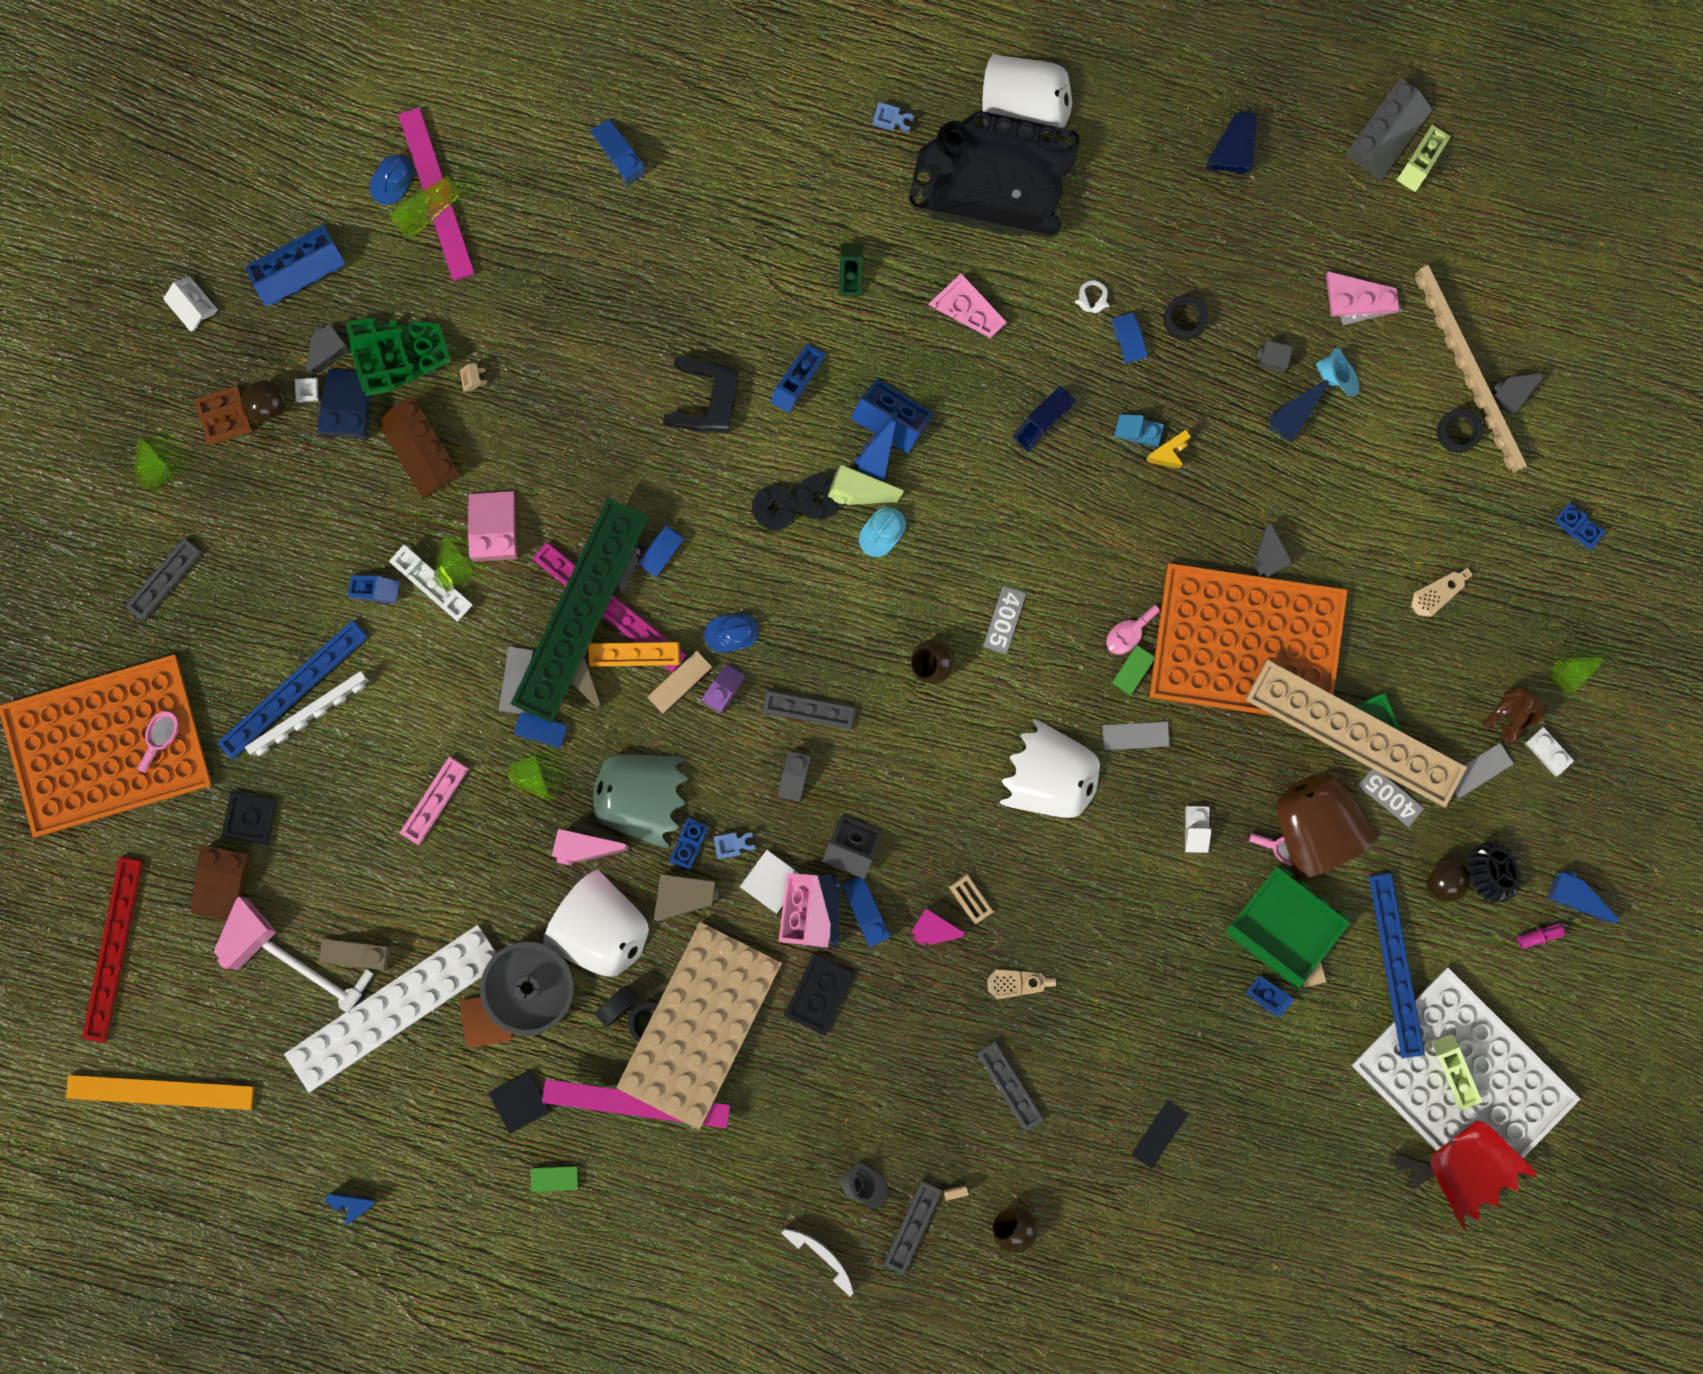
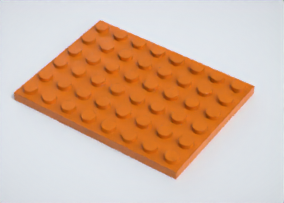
M1168 563L1149 698L1273 716L1245 701L1266 660L1334 695L1347 590Z
M171 655L0 705V716L33 838L213 786L177 655ZM161 712L173 713L177 717L179 724L175 739L165 749L157 750L156 756H154L146 773L138 770L137 768L146 750L149 748L145 740V734L150 721Z

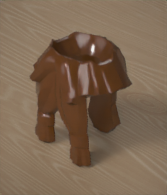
M1519 686L1504 692V697L1497 704L1494 712L1482 724L1487 729L1492 730L1501 717L1510 714L1511 722L1502 730L1501 739L1509 744L1517 743L1521 733L1527 726L1544 723L1545 704L1543 705L1541 699L1536 698L1533 692Z

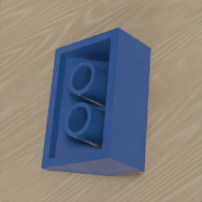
M876 379L861 397L851 419L860 426L866 427L875 433L893 411H897L898 416L892 444L898 449L909 453L934 413L879 379Z

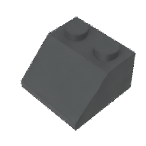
M841 815L822 862L865 879L884 831Z

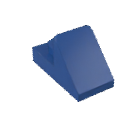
M1261 975L1246 991V994L1271 1015L1275 1014L1279 1018L1294 1001L1290 995Z
M331 1192L326 1195L325 1204H331V1208L336 1210H345V1207H348L346 1226L374 1206L377 1199Z

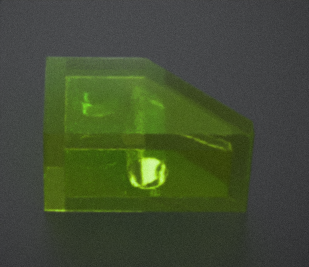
M142 437L138 438L134 472L138 475L136 481L144 490L148 487L154 492L173 477L174 473Z
M445 536L438 548L434 576L437 585L440 588H444L446 593L468 581L473 571L448 536Z
M1568 658L1563 661L1560 659L1551 667L1553 672L1548 677L1567 695L1575 693L1605 660L1603 658Z
M536 756L509 764L510 770L507 771V775L511 784L515 783L516 787L547 802L552 800Z

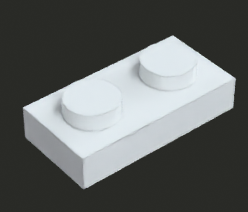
M1544 727L1540 728L1525 742L1555 777L1574 762Z

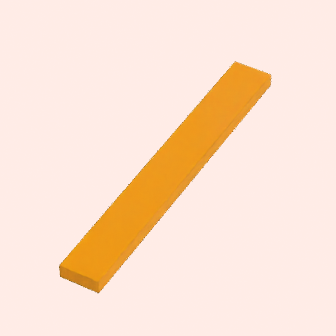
M68 1075L66 1099L252 1110L254 1086Z

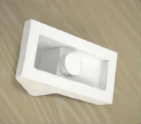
M1186 806L1185 852L1208 853L1211 837L1209 807Z

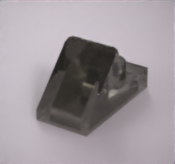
M1391 1154L1389 1163L1396 1165L1395 1170L1408 1173L1409 1169H1411L1407 1188L1413 1189L1435 1176L1431 1165Z

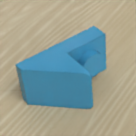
M1119 415L1114 437L1158 448L1164 424L1144 420L1142 415Z

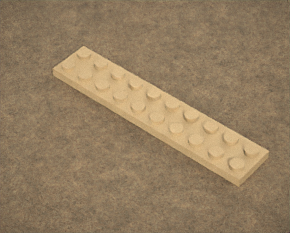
M1269 660L1264 662L1245 698V701L1445 808L1467 769L1464 765Z

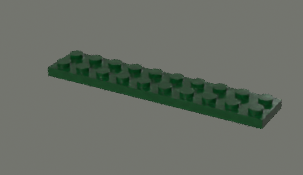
M607 498L510 703L512 706L553 724L644 531L649 516Z

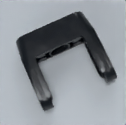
M675 357L673 368L680 370L682 373L714 378L708 416L704 418L673 412L671 414H664L662 424L703 433L728 434L737 391L739 370L718 363Z

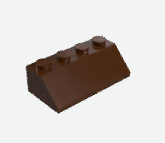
M413 395L392 407L377 422L422 499L429 497L462 477Z

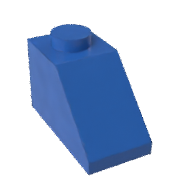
M351 575L347 597L377 603L396 604L399 594V581L380 576Z

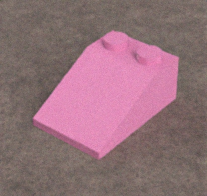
M514 491L469 494L468 541L469 558L473 562L518 559Z
M558 829L552 856L557 858L556 862L572 866L573 862L580 863L628 851L629 846L624 843Z
M787 873L779 942L828 947L831 924L818 876Z

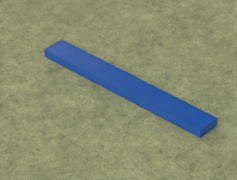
M354 620L349 622L222 737L217 744L234 760L246 749L245 746L261 736L367 640L369 636Z
M1392 873L1369 876L1401 1059L1424 1056V1046Z

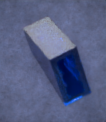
M1246 111L1234 114L1205 165L1206 170L1250 173L1253 168L1257 124L1256 115Z
M1059 386L1028 415L1012 438L1029 453L1068 413L1076 400L1069 392Z

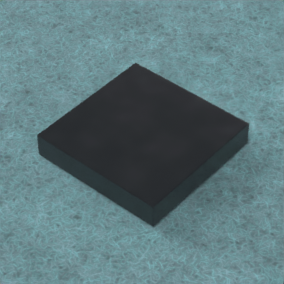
M230 792L221 837L268 845L277 800Z
M530 1071L488 1093L509 1134L551 1112L547 1103H542L543 1095Z

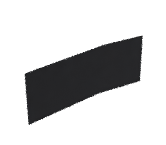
M1167 1100L1131 1155L1153 1169L1189 1114Z

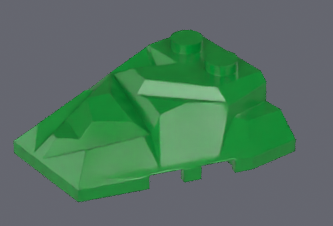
M364 318L346 322L352 359L362 392L366 396L390 392L451 362L440 323L411 321L409 325L397 324V320L390 319L389 323L375 322V318Z

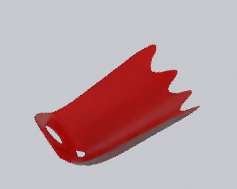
M1476 1121L1433 1153L1431 1158L1433 1173L1464 1231H1466L1464 1216L1469 1215L1479 1221L1480 1204L1489 1203L1493 1206H1498V1195L1501 1188L1507 1187L1515 1191L1519 1190L1517 1178L1519 1173H1525L1533 1177L1537 1176L1533 1168L1494 1129L1483 1121ZM1456 1139L1453 1145L1449 1144L1452 1140Z

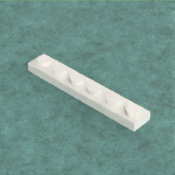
M360 671L245 746L247 752L252 756L257 755L260 757L270 750L269 746L275 742L277 744L284 742L289 738L288 734L292 731H300L308 726V721L312 718L318 719L328 712L327 708L332 705L338 706L347 700L346 696L352 692L356 694L366 688L365 684L369 682L368 678Z

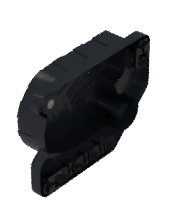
M979 111L962 122L949 121L940 128L937 138L919 150L909 195V204L915 210L928 212L929 218L936 221L956 223L965 227L989 230L1002 235L1026 236L1032 234L1054 238L1061 230V221L1055 212L1062 194V177L1072 171L1079 146V135L1070 129ZM983 117L987 120L988 124L984 128H979L976 126L975 120ZM1000 122H1006L1010 129L1002 133L997 129V125ZM1021 127H1029L1031 135L1029 137H1022L1019 134V129ZM1049 131L1053 134V140L1045 142L1042 140L1041 134ZM1057 133L1061 134L1060 139H1063L1059 140V144H1055L1057 140ZM1068 136L1072 137V141L1075 142L1071 143L1070 146H1067L1066 141H1064ZM956 139L961 145L951 146L948 141ZM926 172L929 174L930 180L926 183H921L917 178L918 174ZM919 188L923 189L922 199H925V201L917 204L916 199L913 197L918 196Z

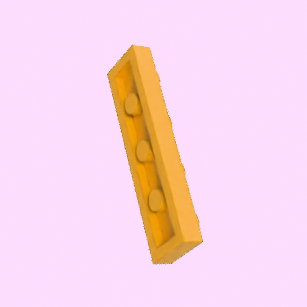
M679 642L590 643L589 666L680 665Z

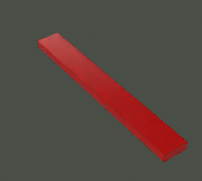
M119 857L82 1039L107 1042L144 861Z

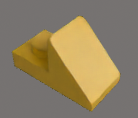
M1184 430L1149 454L1146 460L1153 464L1181 468L1183 464L1174 450L1179 453L1185 449L1191 436Z

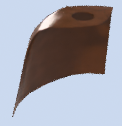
M1324 774L1301 780L1293 784L1277 802L1278 820L1296 879L1317 876L1350 861L1373 844L1379 835L1346 788L1331 775ZM1308 784L1306 789L1295 791L1298 786ZM1314 792L1313 797L1308 798L1306 796L1307 794Z

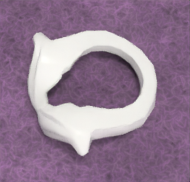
M1088 281L1080 287L1079 299L1075 300V303L1079 304L1086 312L1098 313L1104 308L1110 307L1107 303V288L1098 281ZM1090 285L1098 286L1103 293L1093 308L1090 307L1085 294V289Z

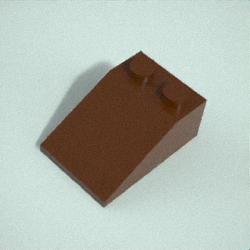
M201 845L195 870L190 913L227 921L236 899L243 895L252 855Z

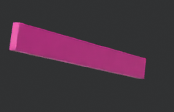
M416 108L398 114L452 279L455 282L473 276L475 273L421 110Z
M548 542L545 543L533 558L537 564L566 586L575 568L573 562ZM615 596L612 597L603 617L632 641L670 642ZM680 650L681 664L687 655ZM663 665L672 673L679 667V665Z
M545 1079L542 1103L682 1122L618 1089ZM712 1103L702 1125L727 1128L730 1105Z

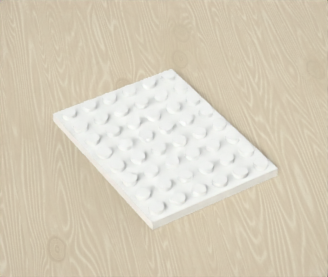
M1448 967L1415 999L1425 1055L1401 1059L1395 1023L1393 1021L1351 1064L1436 1151L1476 1121H1483L1524 1158L1580 1100ZM1450 1034L1454 1035L1482 1100V1103L1462 1111L1458 1106L1431 1043ZM1456 1139L1452 1140L1449 1144L1453 1145Z

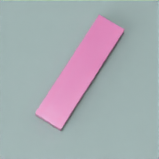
M449 756L405 823L400 834L420 846L469 768Z

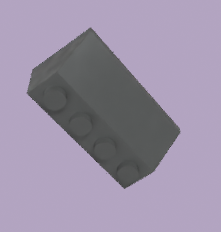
M1400 78L1345 156L1382 181L1428 117L1432 108L1417 88Z

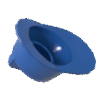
M391 155L380 163L370 182V193L376 202L383 205H392L400 200L414 176V167L411 161L401 155Z
M741 613L715 618L707 624L704 631L706 644L717 652L745 649L750 647L758 637L756 621L751 616Z

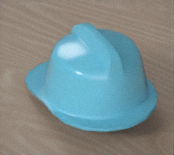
M1334 348L1331 355L1317 362L1316 366L1323 380L1329 382V386H1340L1351 397L1358 394L1359 381L1357 375L1339 348Z
M885 507L872 515L859 534V544L865 554L871 557H881L886 555L895 546L906 529V521L901 512L894 508Z

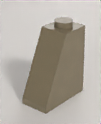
M660 874L654 920L662 921L712 906L713 901H718L720 887H715L716 882Z

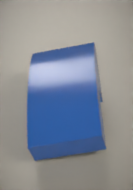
M1131 312L1111 318L1116 340L1120 342L1124 363L1147 358L1144 340L1134 313Z
M1568 503L1555 519V522L1580 544L1592 551L1604 537L1606 531L1588 520V515Z
M666 525L638 564L657 577L685 538Z
M521 712L513 734L533 742L539 741L555 748H560L567 726L557 722L552 724L537 716Z
M687 818L669 863L690 871L709 826Z

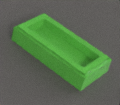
M1136 645L1111 684L1131 696L1155 657Z
M578 1166L531 1168V1192L578 1190Z

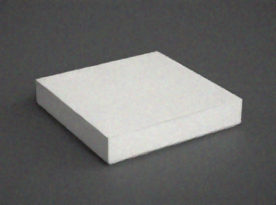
M766 850L740 888L777 914L783 906L787 873H799Z

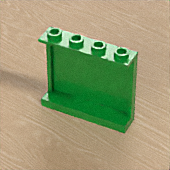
M1276 866L1238 917L1228 927L1225 934L1299 990L1350 925V922L1347 921L1349 917L1342 911L1337 909L1335 912L1329 907L1330 903L1320 895L1318 897L1314 896L1310 892L1312 889L1302 881L1297 883L1292 879L1293 874L1284 867L1279 869Z

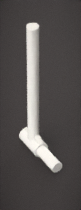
M269 940L262 946L339 998V1008L348 1014L360 999L362 991L374 975L366 969L354 988L344 991Z

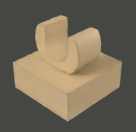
M468 364L460 370L463 392L473 391L487 383V380L479 379V374L486 372L484 368H478L477 364Z

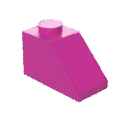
M927 909L924 910L911 931L914 934L913 939L923 946L926 942L931 945L961 938L965 934Z

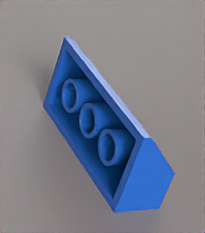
M323 224L246 265L245 268L258 295L265 306L278 303L289 294L297 293L309 283L319 281L322 276L338 271L341 266L345 265V262Z

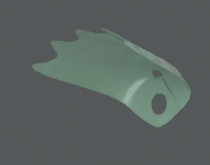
M636 754L609 757L605 760L593 789L594 814L597 820L619 832L660 847L669 848L662 835L665 832L678 829V825L671 819L670 815L673 810L685 804L676 793V786L687 781L688 778L679 772L676 766L686 761V758ZM600 781H602L603 788L601 793L598 795V785ZM608 785L612 786L611 792H607Z

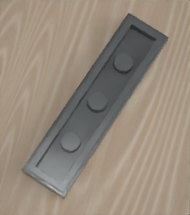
M184 537L125 607L144 622L203 552Z
M766 690L762 713L851 730L856 707Z
M994 1041L976 1052L1024 1132L1044 1121L1043 1116L997 1042Z
M921 1180L883 1266L902 1275L905 1274L943 1189Z

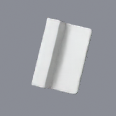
M190 276L173 282L164 296L165 302L190 331L196 330L201 320L215 315L218 310Z

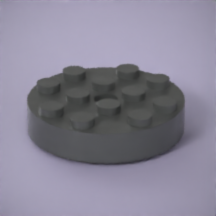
M535 942L515 943L500 950L488 962L480 981V1000L488 1018L501 1030L517 1036H534L553 1028L568 1011L573 997V978L564 959L548 946ZM524 983L530 984L533 988V992L526 996L520 989V986Z

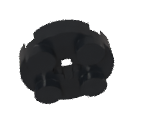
M818 474L806 478L798 486L796 492L797 507L806 518L826 520L837 512L840 504L835 502L833 498L828 497L833 482L831 478ZM814 493L824 494L822 503L819 501L813 502Z
M779 485L764 487L756 493L752 503L754 519L762 527L770 531H780L787 528L797 514L795 497L789 489ZM773 502L781 505V509H778L777 514H773L772 510H768V507L772 506Z

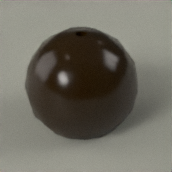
M262 380L247 386L242 394L241 406L248 420L258 424L283 414L286 408V399L279 386L273 382Z
M929 639L918 644L913 650L911 668L918 680L927 684H939L947 680L953 673L955 657L952 649L946 643Z
M1452 857L1440 858L1426 883L1429 894L1442 902H1455L1461 899L1467 893L1471 880H1469L1470 873L1467 872L1466 865Z
M1011 1206L1002 1210L994 1219L992 1226L993 1238L996 1244L1004 1251L1010 1253H1021L1033 1246L1038 1235L1037 1221L1034 1216L1021 1207Z

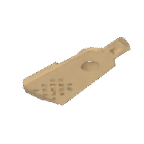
M1468 568L1461 573L1453 572L1414 592L1411 608L1416 615L1433 616L1465 587V580L1470 578L1472 573ZM1448 581L1455 583L1453 589L1448 587Z
M995 969L987 978V989L996 999L1043 992L1045 987L1056 986L1055 977L1045 978L1042 973ZM1032 978L1037 980L1035 987H1030L1029 980Z

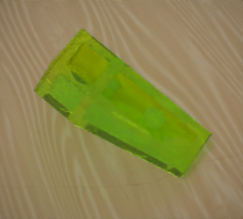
M446 176L406 200L389 217L401 233L414 237L462 193L452 180Z

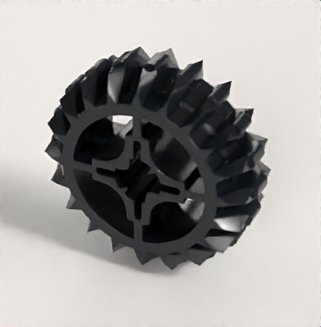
M1498 841L1484 842L1472 849V853L1469 854L1470 860L1467 861L1470 867L1467 872L1471 875L1469 880L1473 881V888L1478 889V895H1483L1484 900H1489L1491 903H1503L1516 896L1517 891L1520 890L1519 884L1522 883V880L1519 878L1522 873L1518 870L1519 864H1516V856L1511 855V850L1506 849L1505 845L1499 844Z

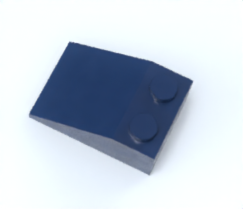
M328 369L318 424V432L323 437L368 440L372 395L366 396L362 392L356 371Z

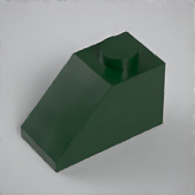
M841 243L839 295L861 296L862 243Z

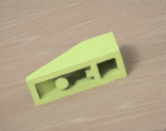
M1431 125L1397 181L1416 192L1451 136Z
M841 465L835 474L828 497L833 498L839 504L848 505L897 502L904 490Z
M1450 1034L1431 1042L1460 1110L1462 1111L1482 1103L1454 1035Z

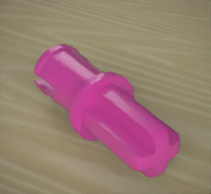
M1556 924L1543 929L1538 927L1536 931L1518 935L1517 939L1520 948L1523 950L1538 944L1545 945L1547 941L1564 937L1565 932L1561 924Z

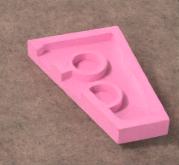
M1332 272L1326 273L1331 317L1398 312L1399 305L1396 288Z
M962 274L955 278L928 304L990 339L1007 324Z

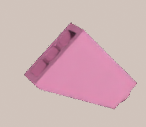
M243 897L236 899L215 947L214 953L219 957L217 961L225 969L239 970L276 933L275 929L249 899Z

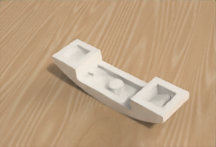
M403 545L390 559L389 562L457 622L473 606L407 546Z
M784 1228L781 1231L798 1249L805 1242L838 1273L834 1276L833 1281L851 1297L853 1288L849 1276L841 1262L825 1245L812 1236L795 1229Z

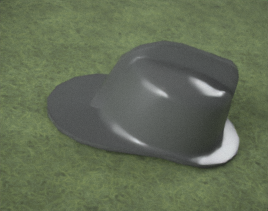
M862 1163L853 1165L851 1170H848L838 1180L842 1184L843 1192L847 1198L860 1201L870 1208H881L887 1200L888 1190L884 1179Z

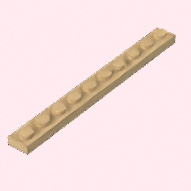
M1429 265L1424 266L1416 273V283L1420 289H1423L1426 295L1425 301L1427 306L1433 309L1436 315L1435 321L1437 326L1443 329L1446 335L1445 342L1456 356V365L1465 374L1464 380L1467 387L1472 389L1475 394L1474 401L1485 415L1484 421L1486 426L1492 429L1495 435L1494 442L1505 456V465L1514 474L1527 465Z

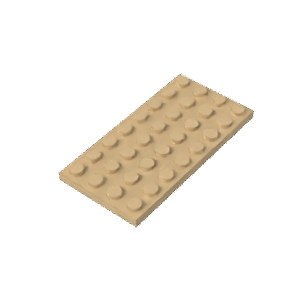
M699 922L616 1089L700 1130L782 963Z

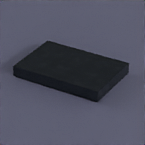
M813 953L784 1016L825 1036L855 973Z

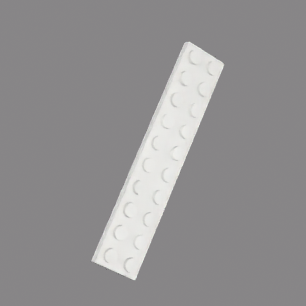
M476 925L353 1007L349 1014L347 1012L284 1055L310 1093L481 979L485 967L497 952L480 926Z

